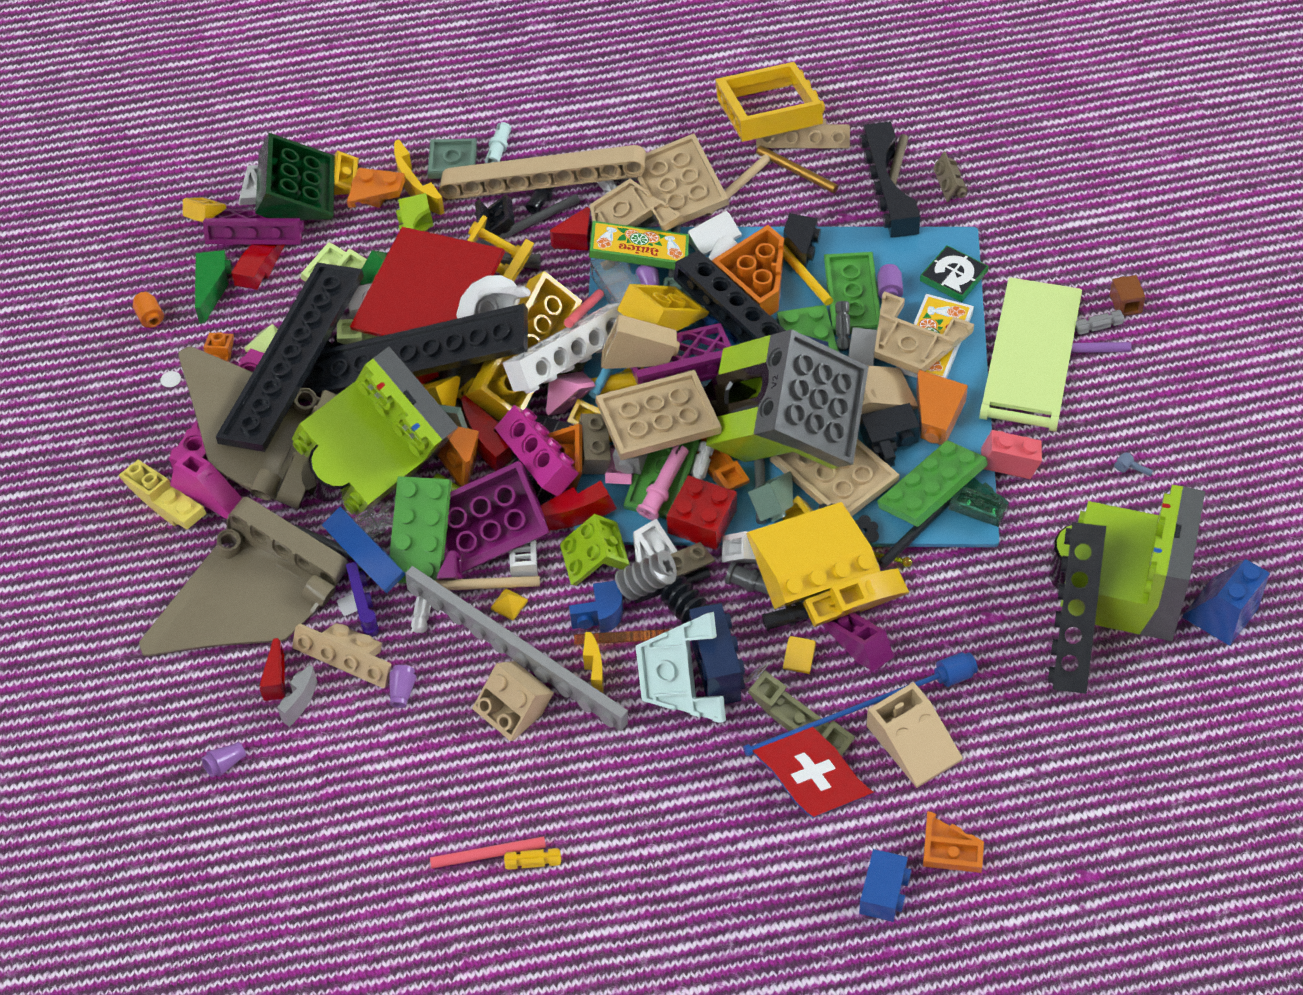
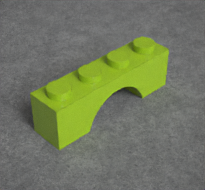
M426 193L398 199L400 209L396 210L398 222L401 224L399 225V230L401 227L426 231L434 226Z

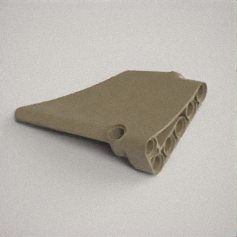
M192 346L180 350L178 353L179 361L191 397L208 462L212 463L220 473L248 489L254 496L267 501L273 499L298 510L315 471L312 466V460H309L305 454H300L294 448L292 437L302 421L337 396V394L325 390L322 391L321 398H319L311 389L301 388L265 452L221 445L217 443L216 435L253 372ZM301 399L308 400L311 403V405L304 407L301 406L298 403V401Z
M243 497L228 515L227 527L218 534L215 548L139 641L140 650L143 656H155L217 646L271 643L274 638H279L283 642L295 632V627L298 624H304L318 609L324 607L329 602L335 592V586L347 572L346 564H349V562L339 553L253 499ZM232 543L235 546L231 548H226L223 546V544Z

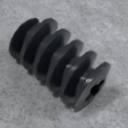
M685 575L677 576L675 582L666 585L661 594L662 602L668 605L669 610L674 612V615L682 624L690 621L689 609L711 605L706 604L704 597H699V591L693 589V584L687 582Z

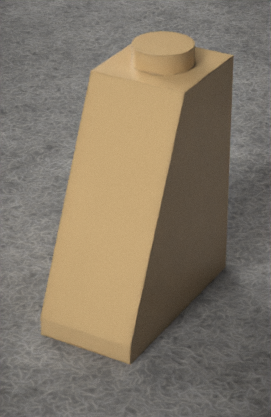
M618 314L602 349L601 368L649 367L669 363L672 356L676 357L679 351L680 342L677 341V330Z

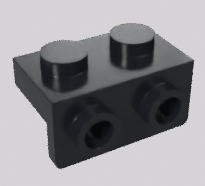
M506 194L488 208L479 199L475 202L477 222L480 221L483 215L487 217L485 230L500 236L502 233L505 234L512 229L515 224L512 200Z

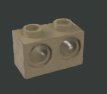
M581 414L579 423L582 425V474H605L611 461L608 429L601 414Z

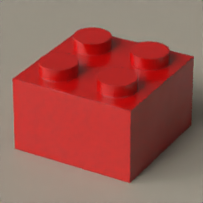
M688 475L667 513L668 534L694 543L701 542L703 546L717 550L722 536H724L737 511V492Z

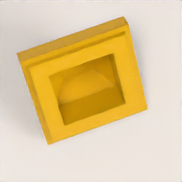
M505 588L491 606V610L514 621L528 602V599Z

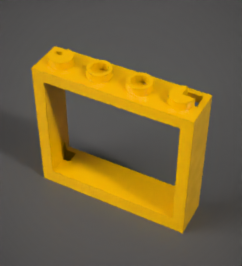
M795 62L715 79L717 100L742 142L823 124L824 102L819 100L817 91L811 88L809 79H805L803 70H799ZM793 85L804 101V104L747 116L736 97Z

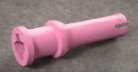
M680 445L673 446L655 483L647 487V495L643 503L639 504L636 508L641 516L649 520L659 518L658 512L663 502H666L669 498L668 490L689 453L688 449L684 446H681L680 450L678 449Z

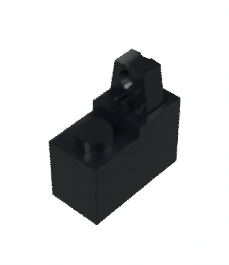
M910 403L861 414L859 431L865 445L891 467L895 466L896 456L894 452L897 451V447L910 446L913 443L919 442L920 425Z

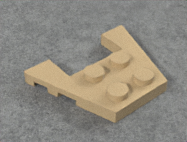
M628 179L590 204L592 223L593 221L636 227L655 215L666 232L684 220L680 212L670 208L667 203L654 197L651 192L632 179ZM599 259V264L604 271L617 263V261Z
M884 291L874 358L918 374L919 370H928L972 334L974 324L953 317L943 334L897 318L904 307L905 299Z

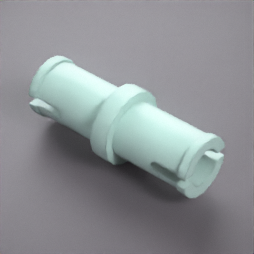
M505 122L497 124L494 137L489 141L490 148L485 158V163L500 162L502 153L506 151L508 146L507 139L511 132L509 124Z

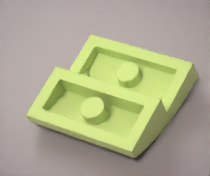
M328 242L301 273V279L305 282L307 281L317 262L362 269L367 259L350 248L345 252Z

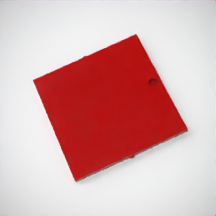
M401 227L377 275H375L374 281L360 305L350 328L354 331L380 337L457 319L456 314L462 295L472 283L485 276H494L505 254V250L499 247Z

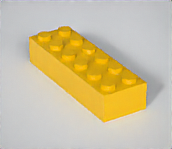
M545 271L529 279L525 287L531 291L530 296L520 298L519 304L524 303L528 308V348L566 328L564 320L582 303L581 299ZM518 354L484 361L466 394V397L498 421H501L513 405L524 410L534 393L526 394L525 391L513 392L503 362Z

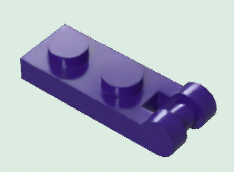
M356 562L346 564L363 633L374 637L378 634L379 627L376 622L375 612L370 610V608H373L370 592L364 593L363 587L368 586L364 571H358Z

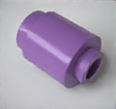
M894 264L883 265L877 274L879 297L882 299L884 291L902 297L903 282L901 271Z

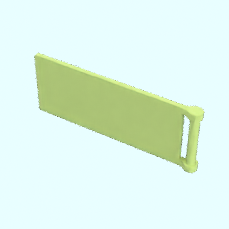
M1017 278L1008 279L979 419L987 420V418L1046 427L1049 428V431H1057L1082 289ZM990 405L1051 415V418L990 408Z

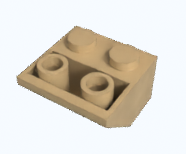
M516 661L496 663L472 709L508 740L514 741L542 716L554 692Z

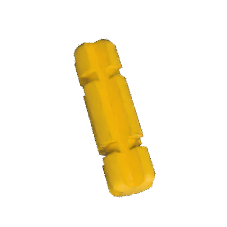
M558 848L548 849V852H544V849L520 851V854H516V851L506 852L504 855L505 868L508 870L518 869V866L534 868L545 867V864L548 863L549 866L561 864V851Z

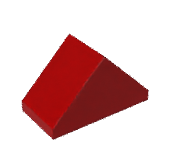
M588 206L550 229L551 246L554 249L588 251L592 227L591 210Z

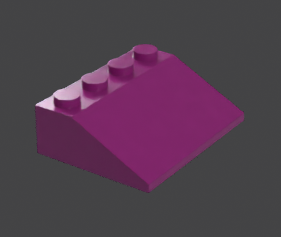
M517 461L451 491L444 558L446 559L449 551L459 553L461 555L462 573L550 534L535 488L526 467L521 462Z

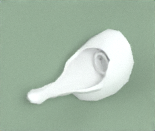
M501 275L485 276L472 283L462 295L456 314L457 319L518 305L520 298L529 297L531 291L524 286L517 287L512 280Z

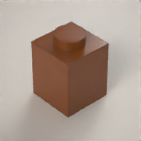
M1137 275L1112 279L1109 295L1115 310H1121L1124 316L1142 313L1145 294Z

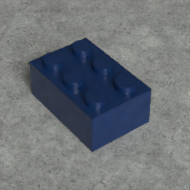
M722 603L689 609L690 621L706 613L714 612L717 637L713 639L691 640L705 696H723L724 704L741 701V690L745 689L743 678L745 668L742 658L738 659L736 652L739 651L738 642L735 635L731 636L732 622L729 612L724 613Z

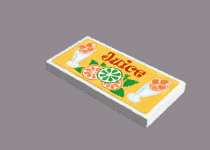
M926 294L914 324L943 334L953 317L970 322L974 306ZM961 343L925 372L947 378ZM900 368L903 374L917 378L916 373Z

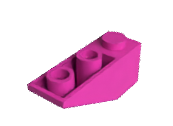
M189 450L174 464L170 486L225 519L228 518V515L242 499L212 463Z

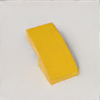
M586 632L583 649L584 670H592L591 686L603 693L604 679L600 650L593 634Z

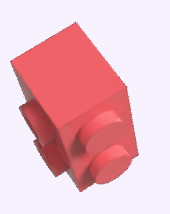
M991 430L981 447V455L986 457L988 463L984 469L1031 479L1042 462V441L1003 431Z

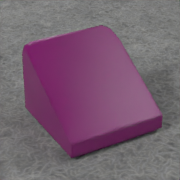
M449 551L437 574V580L462 579L461 555L459 553Z

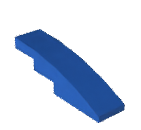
M341 506L322 524L339 545L386 593L405 576V572Z

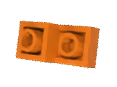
M222 332L209 333L203 347L204 352L230 362L234 334Z

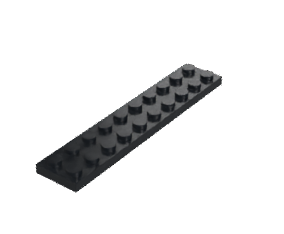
M317 262L216 435L218 444L261 452L266 451L364 277L362 269Z
M522 303L324 349L301 388L311 389L319 398H321L322 391L325 390L339 394L356 381L366 363L387 347H390L415 377L528 352V308ZM301 399L298 401V403L306 402L308 400Z

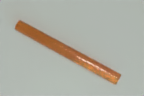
M672 629L592 634L597 644L641 642ZM574 634V645H584L585 634Z

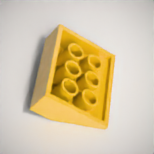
M842 502L746 533L774 610L829 591L832 586L880 572L871 545Z

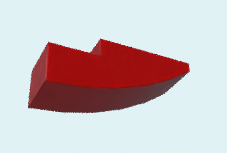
M251 244L231 272L234 285L258 290L263 278H269L285 244Z
M464 395L461 397V406L468 429L479 431L477 451L485 462L497 471L511 461V448L494 428L498 422Z
M601 480L579 493L572 487L541 505L549 531L581 525L593 514L603 517L617 509Z

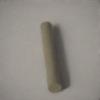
M905 134L899 136L889 177L895 185L908 142V136Z

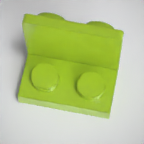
M593 514L560 543L571 585L574 586L581 583L602 564L622 570L629 565L618 523Z

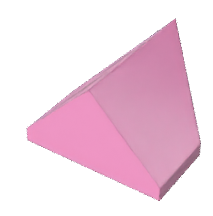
M583 371L557 375V379L549 382L546 413L548 416L565 413L575 405L577 399L583 398L596 385Z

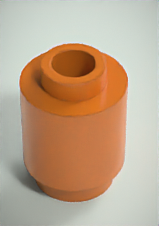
M141 292L133 298V309L142 326L146 328L156 327L163 321L164 313L155 296L149 292Z

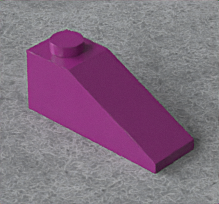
M854 612L822 624L856 662L871 671L882 667L886 662L894 658L886 631Z

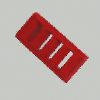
M279 638L272 640L259 685L264 701L279 700L286 697L285 653Z

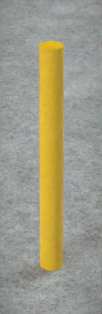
M784 244V259L826 306L830 305L833 302V298Z

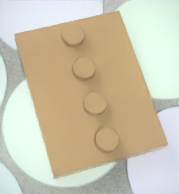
M694 133L646 153L644 173L636 177L639 185L651 192L654 197L667 203L673 210L680 212L684 220L673 227L729 205L728 197ZM658 221L661 230L665 231L660 222Z
M695 370L596 396V404L620 460L721 434V425Z
M858 439L854 463L844 467L831 469L795 452L770 457V461L783 473L790 471L792 481L819 505L824 503L828 506L832 503L842 502L851 516L897 483L900 475Z

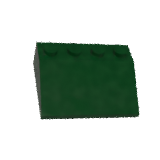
M268 133L258 155L255 214L265 218L332 219L334 216L335 155Z

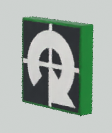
M946 245L920 275V281L962 302L985 276L989 266Z

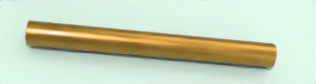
M761 145L758 146L756 154L760 156L768 155L772 162L832 193L838 190V185Z

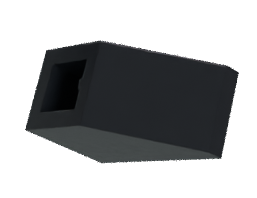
M789 213L784 228V244L802 265L807 268L808 262L813 261L816 247H814V243H819L821 229L817 228L818 218Z

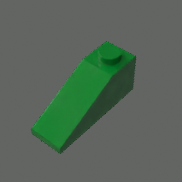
M225 250L196 253L195 310L200 324L206 322L229 285V274L233 271V265L231 260H227Z

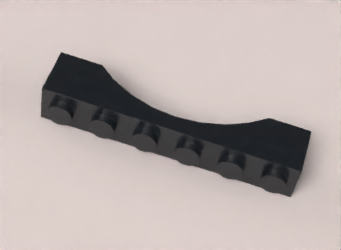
M891 121L863 125V134L859 136L860 147L865 149L864 160L865 164H869V178L874 180V195L879 196L878 209L879 212L884 213L882 215L884 228H888L891 238L919 234L920 214L915 199L897 188L886 170L889 161L895 154L896 136Z

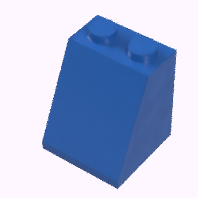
M1244 559L1212 578L1189 606L1182 618L1230 646L1258 610L1270 573Z

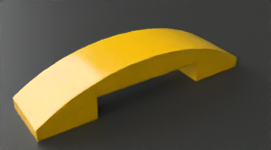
M399 139L396 140L394 143V154L397 171L405 174L403 187L410 196L426 193L430 210L439 215L444 214L442 196L431 182L422 186L411 171L410 153Z

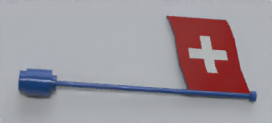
M960 652L937 661L934 675L914 683L919 687L937 680L940 684L943 683L944 686L950 687L972 678L973 674L978 672V666L970 652ZM904 687L753 746L747 744L743 746L744 753L747 757L754 754L770 769L793 801L812 818L870 796L875 792L856 777L836 748L814 727L881 702Z

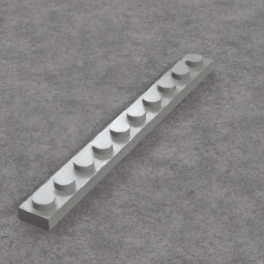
M412 566L405 573L409 592L416 597L421 596L427 600L433 609L443 611L449 615L454 623L457 625L462 624L470 629L476 638H483L497 652L507 654L523 668L526 667L532 671L540 681L548 682L556 687L562 696L572 698L578 702L584 711L593 712L599 716L601 721L608 727H615L622 731L628 724V710L415 567Z

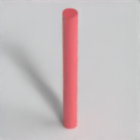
M597 289L564 320V325L568 328L573 327L604 297V292L601 289Z
M542 836L430 857L431 868L504 856L506 852L516 851V853H520V851L546 848L545 838Z

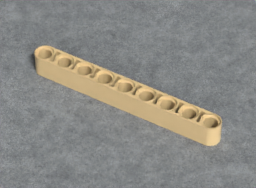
M630 145L447 168L442 173L439 193L446 199H460L639 177L644 173L646 151L641 146Z

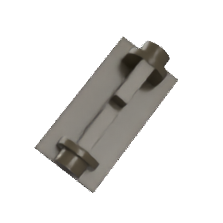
M944 151L933 169L946 202H949L952 196H958V198L965 197L968 189L963 179L960 178L961 174L956 160L948 158Z
M701 542L670 554L676 565L677 576L688 574L698 569L701 570L706 565L715 562L713 556Z

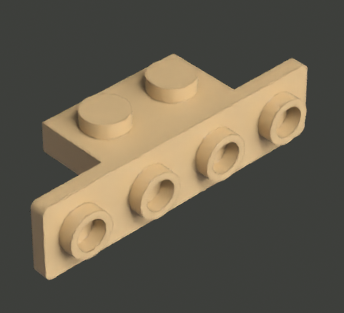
M823 118V124L758 138L756 139V147L758 148L761 145L765 148H849L850 125L827 124L826 119Z
M335 623L322 633L303 624H298L295 627L293 649L381 688H385L388 685L391 663L375 657L381 652V642L372 639L369 635L349 629L344 624Z

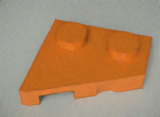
M358 168L347 199L348 207H356V202L369 200L371 204L383 199L400 197L405 183V174Z
M927 811L923 867L982 873L984 841L974 835L966 834L960 827L954 824L949 826L937 819L935 813Z

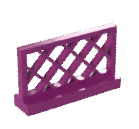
M225 209L215 217L203 220L205 244L300 245L302 242L301 233L308 220H300V218H265L255 214V209Z
M721 323L677 333V341L680 342L679 350L685 353L682 357L678 355L676 357L672 356L670 361L673 362L649 366V368L640 369L641 367L631 368L637 385L692 370L696 371L700 382L726 376L718 374L723 348L730 347L731 345ZM715 333L719 335L715 340L706 337ZM685 340L694 341L691 346L682 343ZM701 343L710 346L706 351L697 348Z

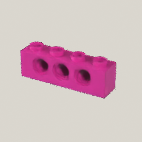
M513 405L494 428L543 489L555 496L562 494L579 474L572 466L574 461L567 454L560 451L562 447L556 440L548 437V429L535 421L537 416L528 408L522 410Z

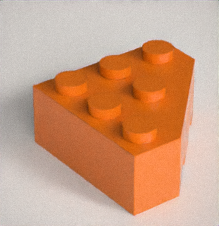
M766 225L714 258L712 263L722 272L726 273L738 287H741L770 316L779 311L784 260V238L769 225Z

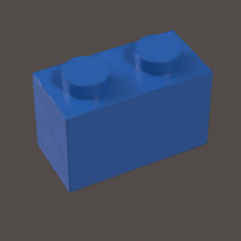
M873 849L860 899L859 914L894 922L896 911L902 913L905 895L901 894L902 886L909 885L912 870L907 868L908 857Z

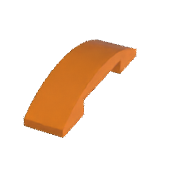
M707 437L702 438L701 441H707ZM716 449L713 450L712 456H709L711 460L707 472L717 485L735 490L750 483V479L738 461L734 462L729 455Z

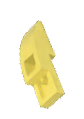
M137 460L119 474L120 479L144 503L173 526L179 524L187 530L207 514L202 505L170 486L171 483L168 478L140 460Z

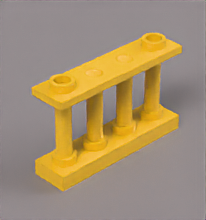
M483 215L479 222H473L468 232L470 236L467 241L476 242L480 237L511 254L513 260L510 265L500 263L496 272L515 282L532 254L534 243L525 239L522 246H515L485 230L487 217Z

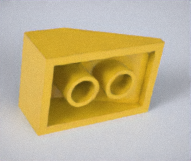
M629 284L617 309L624 316L677 331L706 317L709 311L675 286Z

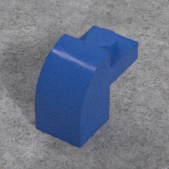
M615 580L593 584L595 602L569 605L572 629H587L599 625L600 634H604L613 630L620 623L623 617V599Z

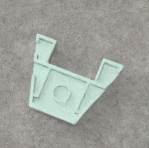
M714 612L706 613L636 645L642 701L672 710L685 711L693 716L713 719L712 721L718 723L726 721L723 696L696 697L690 640L713 639L717 637Z

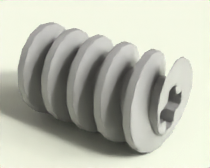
M661 550L658 552V555L652 554L649 558L642 559L641 562H635L632 566H626L624 570H618L615 575V581L618 589L626 598L637 600L641 596H646L648 593L675 582L677 569L670 553Z

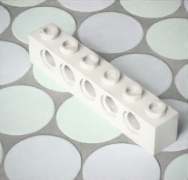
M620 303L605 305L580 319L573 327H566L528 348V352L520 353L503 362L513 392L525 391L526 394L534 392L540 388L539 384L557 379V374L560 372L571 371L575 368L574 364L586 362L592 359L593 353L602 352L618 314L623 315L617 311Z

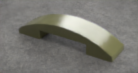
M765 670L748 691L758 705L788 731L822 719L785 691L787 686ZM833 720L830 724L827 722L814 727L836 748L841 756L855 739L854 735Z

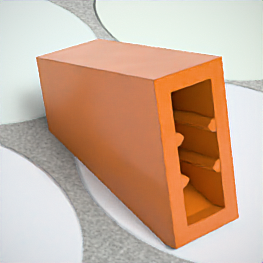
M919 370L916 394L921 439L939 445L948 440L966 402L968 385Z

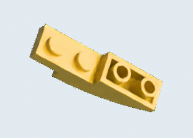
M897 568L872 573L832 586L829 591L805 599L803 605L813 626L817 627L858 610L862 612L907 595L909 590Z

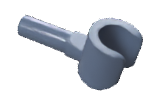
M1127 452L1121 454L1114 464V467L1120 472H1126L1129 467L1148 476H1151L1153 470L1135 462L1134 457Z

